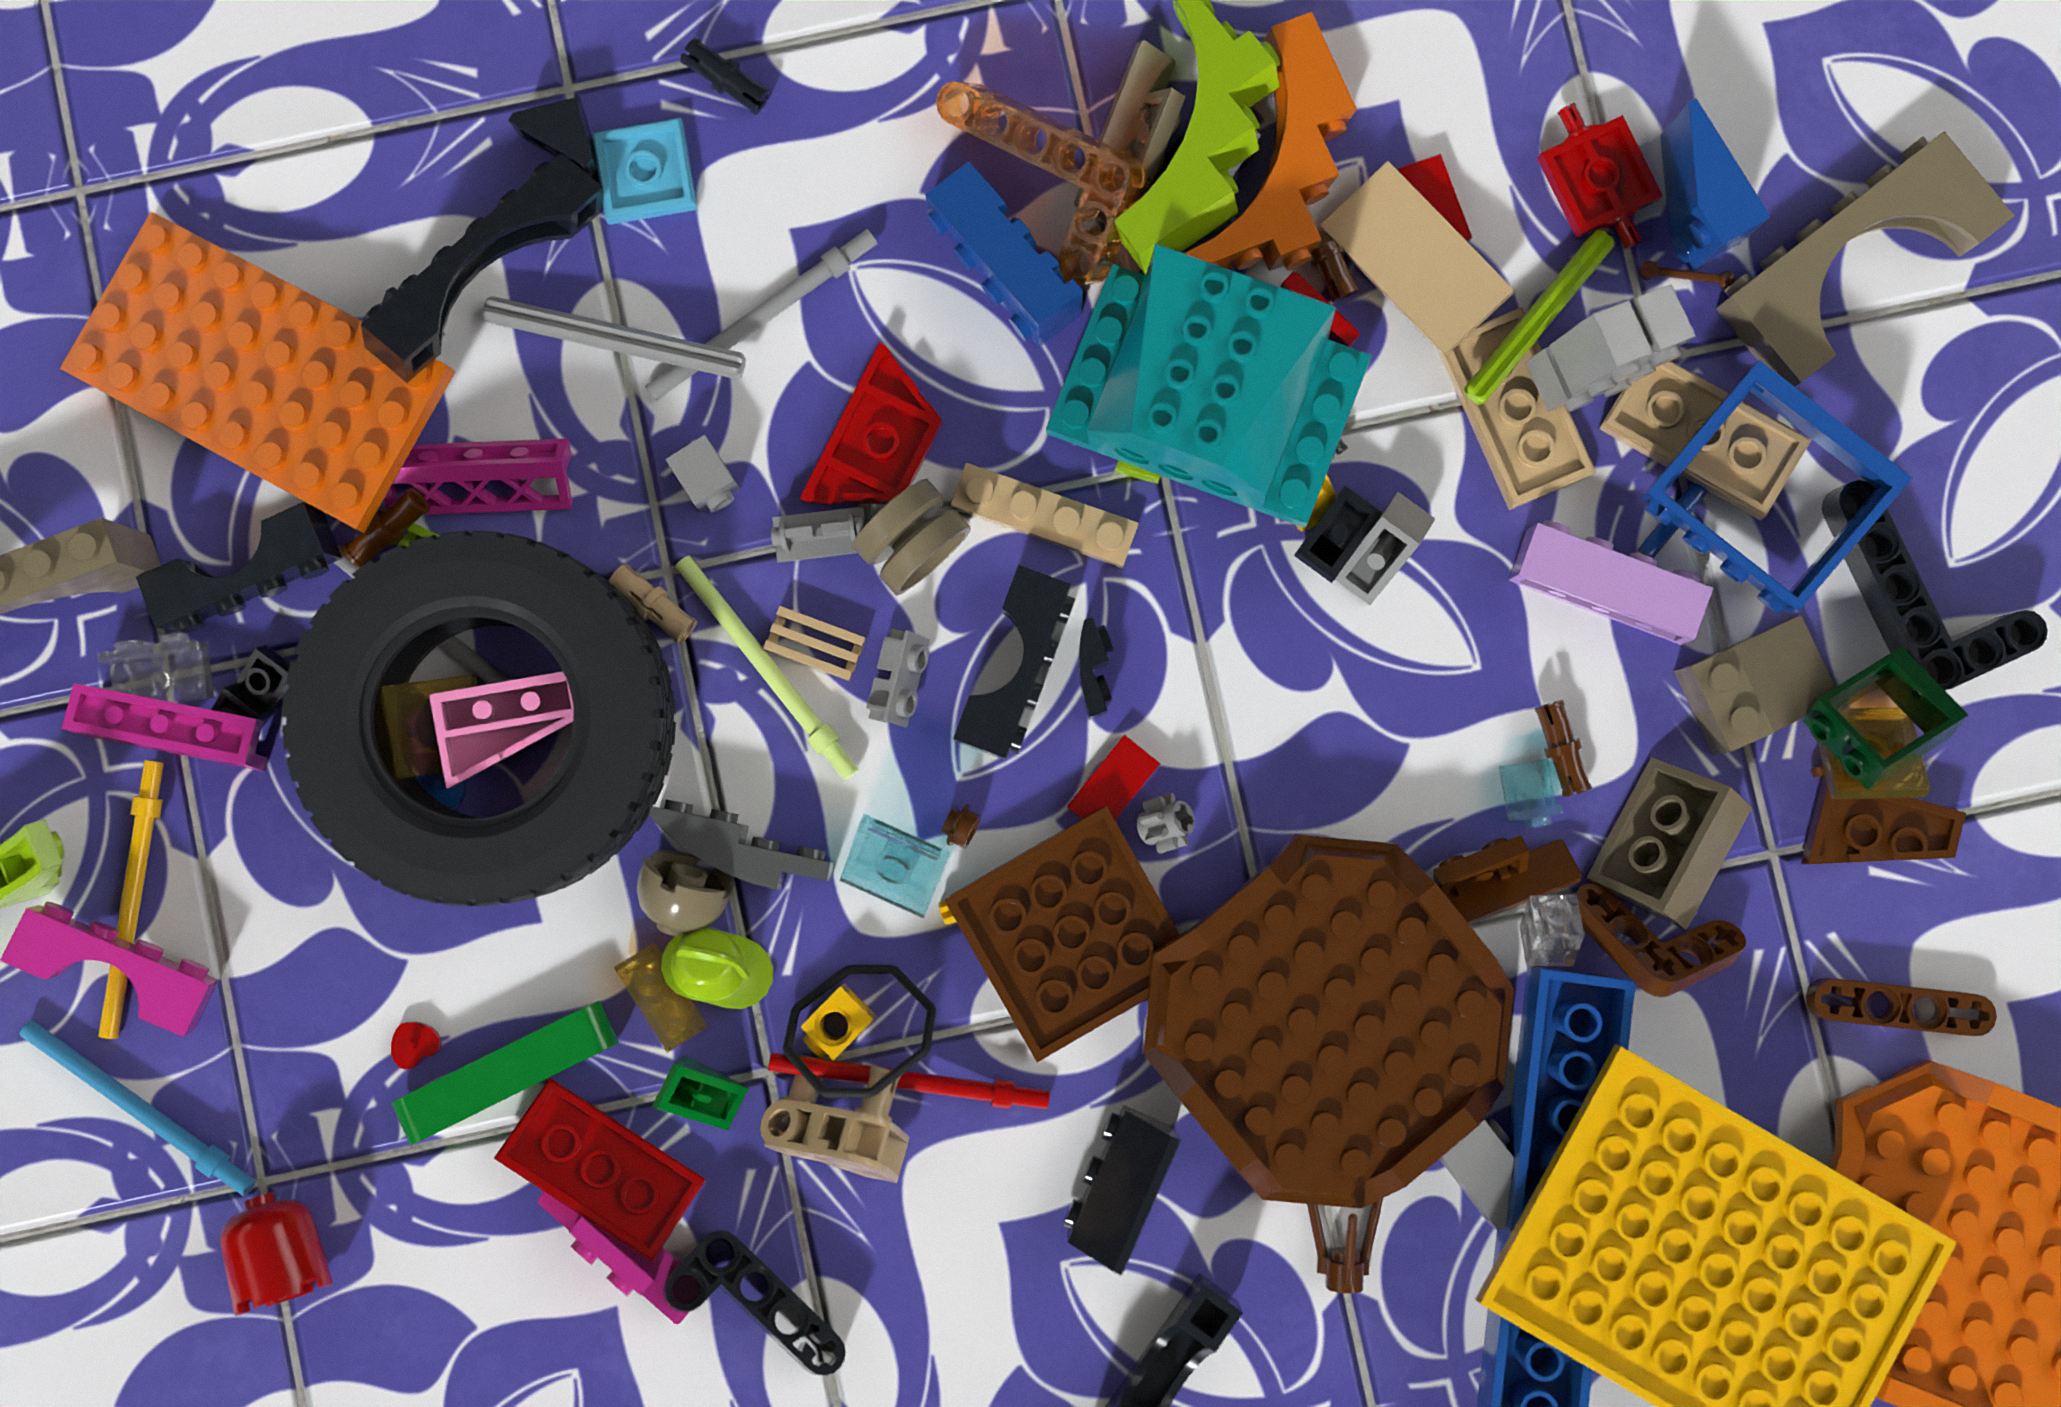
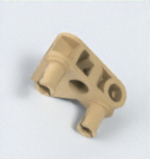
M871 1067L866 1088L872 1087L891 1071L879 1067ZM795 1075L789 1096L785 1095L783 1099H778V1101L772 1103L761 1119L760 1130L761 1136L765 1141L764 1146L787 1155L820 1161L864 1177L897 1183L910 1136L894 1124L892 1118L888 1116L900 1077L876 1096L863 1098L861 1108H855V1111L816 1104L819 1093L804 1076Z

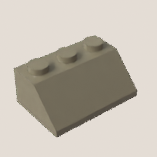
M1651 757L1586 878L1594 884L1605 887L1614 895L1644 912L1687 930L1752 807L1730 786Z

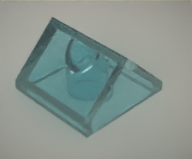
M864 814L839 881L924 919L953 852L871 815Z

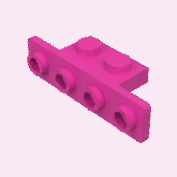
M543 1192L538 1198V1204L576 1238L570 1247L591 1265L598 1258L612 1271L606 1278L628 1297L635 1290L674 1324H680L689 1312H675L664 1301L662 1293L664 1283L680 1264L666 1249L662 1247L654 1261L651 1262L546 1192ZM679 1277L673 1283L672 1295L680 1304H690L698 1296V1285L690 1277Z

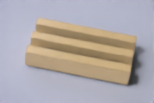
M779 606L776 620L771 626V633L763 649L851 682L867 639ZM787 620L852 643L854 644L853 649L850 652L784 627ZM780 636L847 660L846 667L843 669L778 644Z

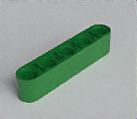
M597 1001L393 1101L391 1105L411 1146L618 1044L619 1041L601 1002Z

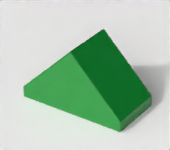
M685 1055L673 1063L653 1106L658 1110L728 1131L749 1088Z

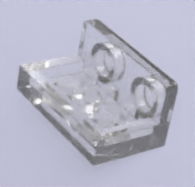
M188 633L159 636L160 643L143 645L142 640L120 641L113 643L114 650L97 653L98 663L110 666L113 691L174 703L214 698L208 644L189 639Z

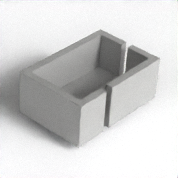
M1672 284L1636 297L1632 300L1634 308H1632L1628 300L1592 314L1550 344V347L1543 349L1525 362L1547 412L1562 406H1566L1568 412H1571L1593 402L1594 397L1603 393L1605 397L1615 395L1631 387V382L1655 372V367L1681 355L1678 347L1694 338L1695 334Z

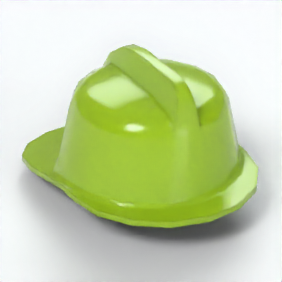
M704 928L695 932H684L681 936H675L667 944L662 955L661 971L666 984L676 994L691 1000L724 1008L744 1009L756 1005L763 999L773 983V966L768 953L758 943L746 937L724 931Z

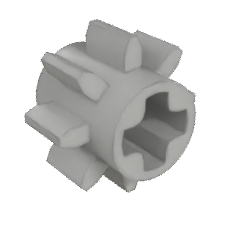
M1174 793L1143 801L1146 811L1141 812L1137 818V830L1144 843L1147 845L1156 844L1159 854L1189 844L1186 835L1193 832L1195 818L1192 809L1186 802L1181 800L1175 802Z

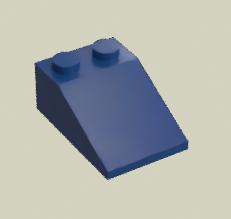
M1697 98L1690 101L1660 135L1669 234L1673 239L1672 246L1676 255L1681 261L1688 263L1692 271L1697 270L1738 246L1771 217Z

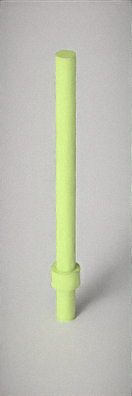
M690 556L681 559L676 564V569L809 735L807 742L818 755L824 754L844 781L851 778L859 769L837 742L840 739L829 723L823 725Z

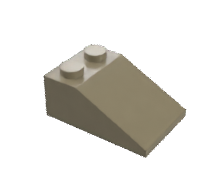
M1801 615L1674 671L1713 755L1737 750L1800 720L1809 713L1818 698L1835 688Z

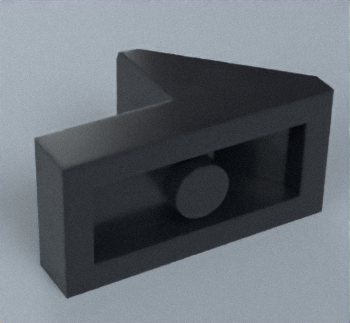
M1344 486L1302 542L1294 556L1332 583L1382 512Z

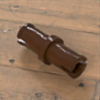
M412 488L407 489L384 512L377 511L365 533L360 532L343 546L345 556L354 565L361 568L388 545L399 543L404 538L403 532L423 514L430 511V506L426 499L418 491Z
M1564 700L1554 701L1553 704L1547 703L1536 707L1534 710L1538 715L1548 746L1544 748L1546 758H1552L1562 788V795L1567 797L1572 796L1573 792L1579 794L1592 789V785L1589 783L1579 753V749L1583 748L1581 740L1574 737L1564 707Z

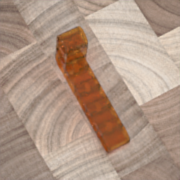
M958 81L945 84L937 94L936 100L937 111L943 120L1084 189L1057 261L1060 265L1058 269L1062 273L1065 283L1073 279L1079 286L1101 283L1105 280L1122 245L1114 220L1140 200L1147 179L1143 164L1127 153L982 84ZM964 93H966L969 101L965 114L961 109V98ZM1002 111H1004L1007 118V125L1003 132H1001L998 125V118ZM1040 129L1043 130L1046 138L1042 151L1038 149L1036 144V136ZM1079 147L1085 156V162L1081 170L1076 167L1074 161L1075 153ZM1118 166L1122 168L1125 177L1124 184L1120 189L1115 186L1113 181V174ZM1100 210L1105 213L1107 218V226L1103 233L1099 231L1096 224L1097 214ZM1083 253L1087 255L1090 262V269L1087 275L1082 273L1079 265L1080 257Z

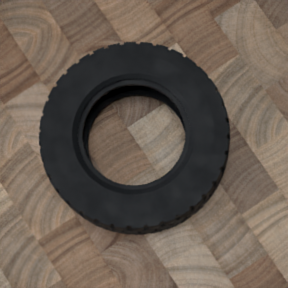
M467 530L441 533L440 537L431 535L410 541V546L408 547L399 545L379 555L381 559L379 561L370 560L352 573L354 579L351 581L344 580L328 596L331 599L328 605L322 604L309 624L312 625V628L309 632L304 631L294 652L298 654L296 662L291 661L285 683L290 685L289 693H284L282 706V717H286V725H282L283 746L285 750H289L290 757H286V762L291 780L297 782L299 786L295 791L304 810L312 812L313 816L310 817V820L325 839L330 838L332 841L329 844L347 862L353 861L355 863L353 867L374 881L380 880V884L403 895L410 894L415 899L452 906H487L533 899L553 893L559 889H564L584 879L588 874H592L610 861L611 857L617 855L633 838L635 831H639L649 816L650 807L652 804H656L664 786V777L668 775L673 753H671L672 745L675 744L676 722H674V714H676L674 691H671L672 680L666 661L663 660V652L654 633L650 631L649 625L638 613L635 606L607 579L570 555L542 542L510 533L502 534L501 532L475 530L472 533H469ZM485 626L521 628L533 635L551 652L566 677L571 692L574 714L571 741L558 771L536 796L523 805L500 815L487 818L473 817L453 810L435 799L412 773L406 761L400 740L399 715L402 698L406 686L418 665L433 649L447 639L467 630Z

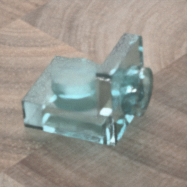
M1549 759L1499 766L1508 821L1522 820L1524 828L1551 825V815L1564 813L1563 804H1556Z

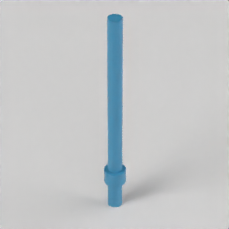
M29 1021L19 1033L21 1037L195 1161V1168L208 1178L212 1179L216 1176L243 1197L253 1189L256 1180L229 1162L230 1155L214 1144L210 1147L204 1144L35 1021Z

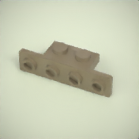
M1145 40L1139 41L1135 45L1074 201L1076 208L1105 225L1114 223L1129 184L1152 181L1160 172L1165 161L1164 151L1170 136L1175 132L1180 123V110L1186 97L1174 88L1166 89L1176 64L1175 60Z

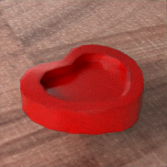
M405 1022L400 1024L396 1028L391 1042L393 1061L399 1068L404 1070L415 1068L424 1057L432 1056L439 1052L442 1047V1040L439 1033L425 1023Z

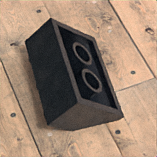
M1123 1105L1119 1115L1111 1112L1101 1135V1139L1107 1141L1100 1158L1091 1157L1082 1178V1182L1087 1184L1088 1187L1081 1202L1075 1199L1072 1200L1062 1226L1069 1228L1067 1232V1242L1121 1276L1181 1142L1174 1127L1126 1105Z

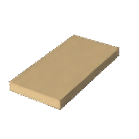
M1389 161L1320 224L1321 230L1331 240H1335L1338 247L1343 246L1345 255L1444 357L1514 294V289Z
M1522 307L1480 324L1445 357L1439 352L1509 510L1597 473L1566 406L1547 412L1525 362L1542 351L1538 341L1532 345L1495 392L1482 405L1473 403L1464 394V387L1525 315Z
M1672 361L1655 367V372L1631 382L1632 386L1620 393L1599 428L1665 467L1669 465L1728 395L1726 391ZM1742 401L1680 475L1693 483L1703 486L1709 492L1761 521L1766 517L1812 440Z

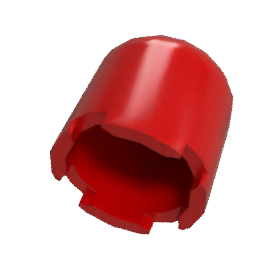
M273 1193L260 1195L244 1201L246 1210L231 1217L224 1225L220 1236V1243L235 1316L251 1312L250 1302H252L253 1308L263 1305L270 1307L314 1292L311 1283L314 1281L317 1282L318 1288L333 1284L314 1218L309 1208L302 1202L293 1199L275 1201Z

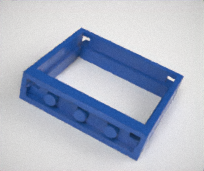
M1759 360L1744 374L1641 498L1648 503L1645 509L1652 517L1667 526L1670 522H1673L1686 533L1682 537L1683 540L1694 550L1703 555L1710 551L1723 562L1720 565V569L1727 576L1740 584L1747 580L1761 591L1757 598L1764 605L1779 614L1782 610H1785L1787 613L1799 611L1913 477ZM1749 392L1757 396L1876 488L1873 494L1790 590L1786 589L1665 494L1666 490Z

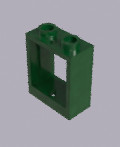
M1901 646L1818 698L1803 722L1809 728L1812 736L1818 742L1824 744L1842 763L1848 775L1857 779L1869 791L1951 738L1969 715ZM1878 687L1924 733L1886 759H1883L1840 713L1841 710Z

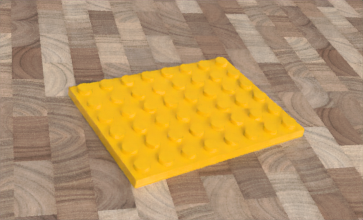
M1615 1044L1475 1300L1656 1407H1870L1957 1242L1629 1050Z

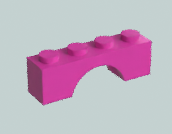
M47 901L44 907L37 905L25 909L0 959L1 962L45 980L59 976L78 961L96 960L111 964L121 970L132 982L138 996L139 1019L183 1037L194 1031L218 982V979L207 975L210 970L208 967L185 958L180 963L162 956L165 951L163 948L144 940H137L135 945L117 937L120 932L118 929L102 922L91 921L90 925H86L72 919L74 911L53 902Z

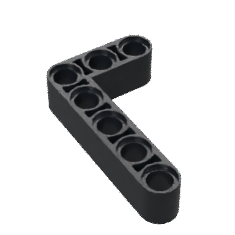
M1856 480L1832 490L1824 498L1822 513L1834 538L1855 515L1846 508L1845 496L1849 495L1856 501L1858 511L1876 490L1867 481ZM1888 509L1883 512L1844 558L1889 652L1891 653L1902 646L1926 672L1928 663L1930 661L1933 662L1938 669L1936 682L1944 690L1957 687L2040 648L2047 639L2048 629L2046 622L2041 615L2029 610L1995 617L1950 638ZM1867 536L1871 537L1877 544L1876 556L1871 555L1866 549L1865 540ZM1888 577L1897 585L1898 593L1896 598L1890 596L1886 590V580ZM1909 619L1917 626L1918 636L1916 640L1912 639L1907 633L1906 625ZM2012 624H2015L2020 630L2021 637L2019 643L2015 642L2012 638ZM1971 642L1979 649L1980 655L1977 663L1973 661L1969 654Z

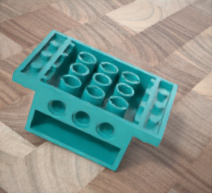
M1155 244L1146 275L1112 264L1047 424L1046 433L1306 528L1372 355L1328 340L1336 310L1335 306Z

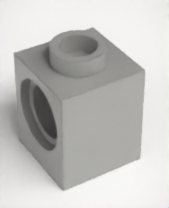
M705 434L665 459L693 504L701 513L708 509L712 513L723 509L735 499L733 494L740 490L737 482Z

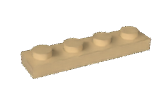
M967 462L951 503L952 509L1120 568L1124 567L1139 524L1138 522Z

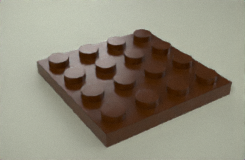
M1106 805L944 898L945 903L1036 1062L1043 1060L1148 999L1151 953L1180 935Z

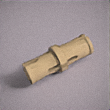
M627 563L621 565L610 577L609 582L635 606L644 620L650 619L671 636L676 643L683 642L694 630L697 620L691 618L669 600L666 590L661 586L656 588L652 586Z

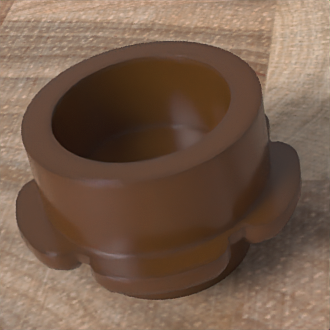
M969 804L964 805L962 811L953 808L948 814L941 831L948 836L946 840L948 846L955 844L966 849L971 842L980 823L981 815L970 811L971 806Z

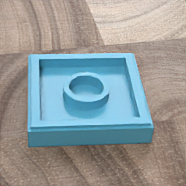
M681 118L592 133L599 182L603 186L605 219L609 225L698 210L684 124Z

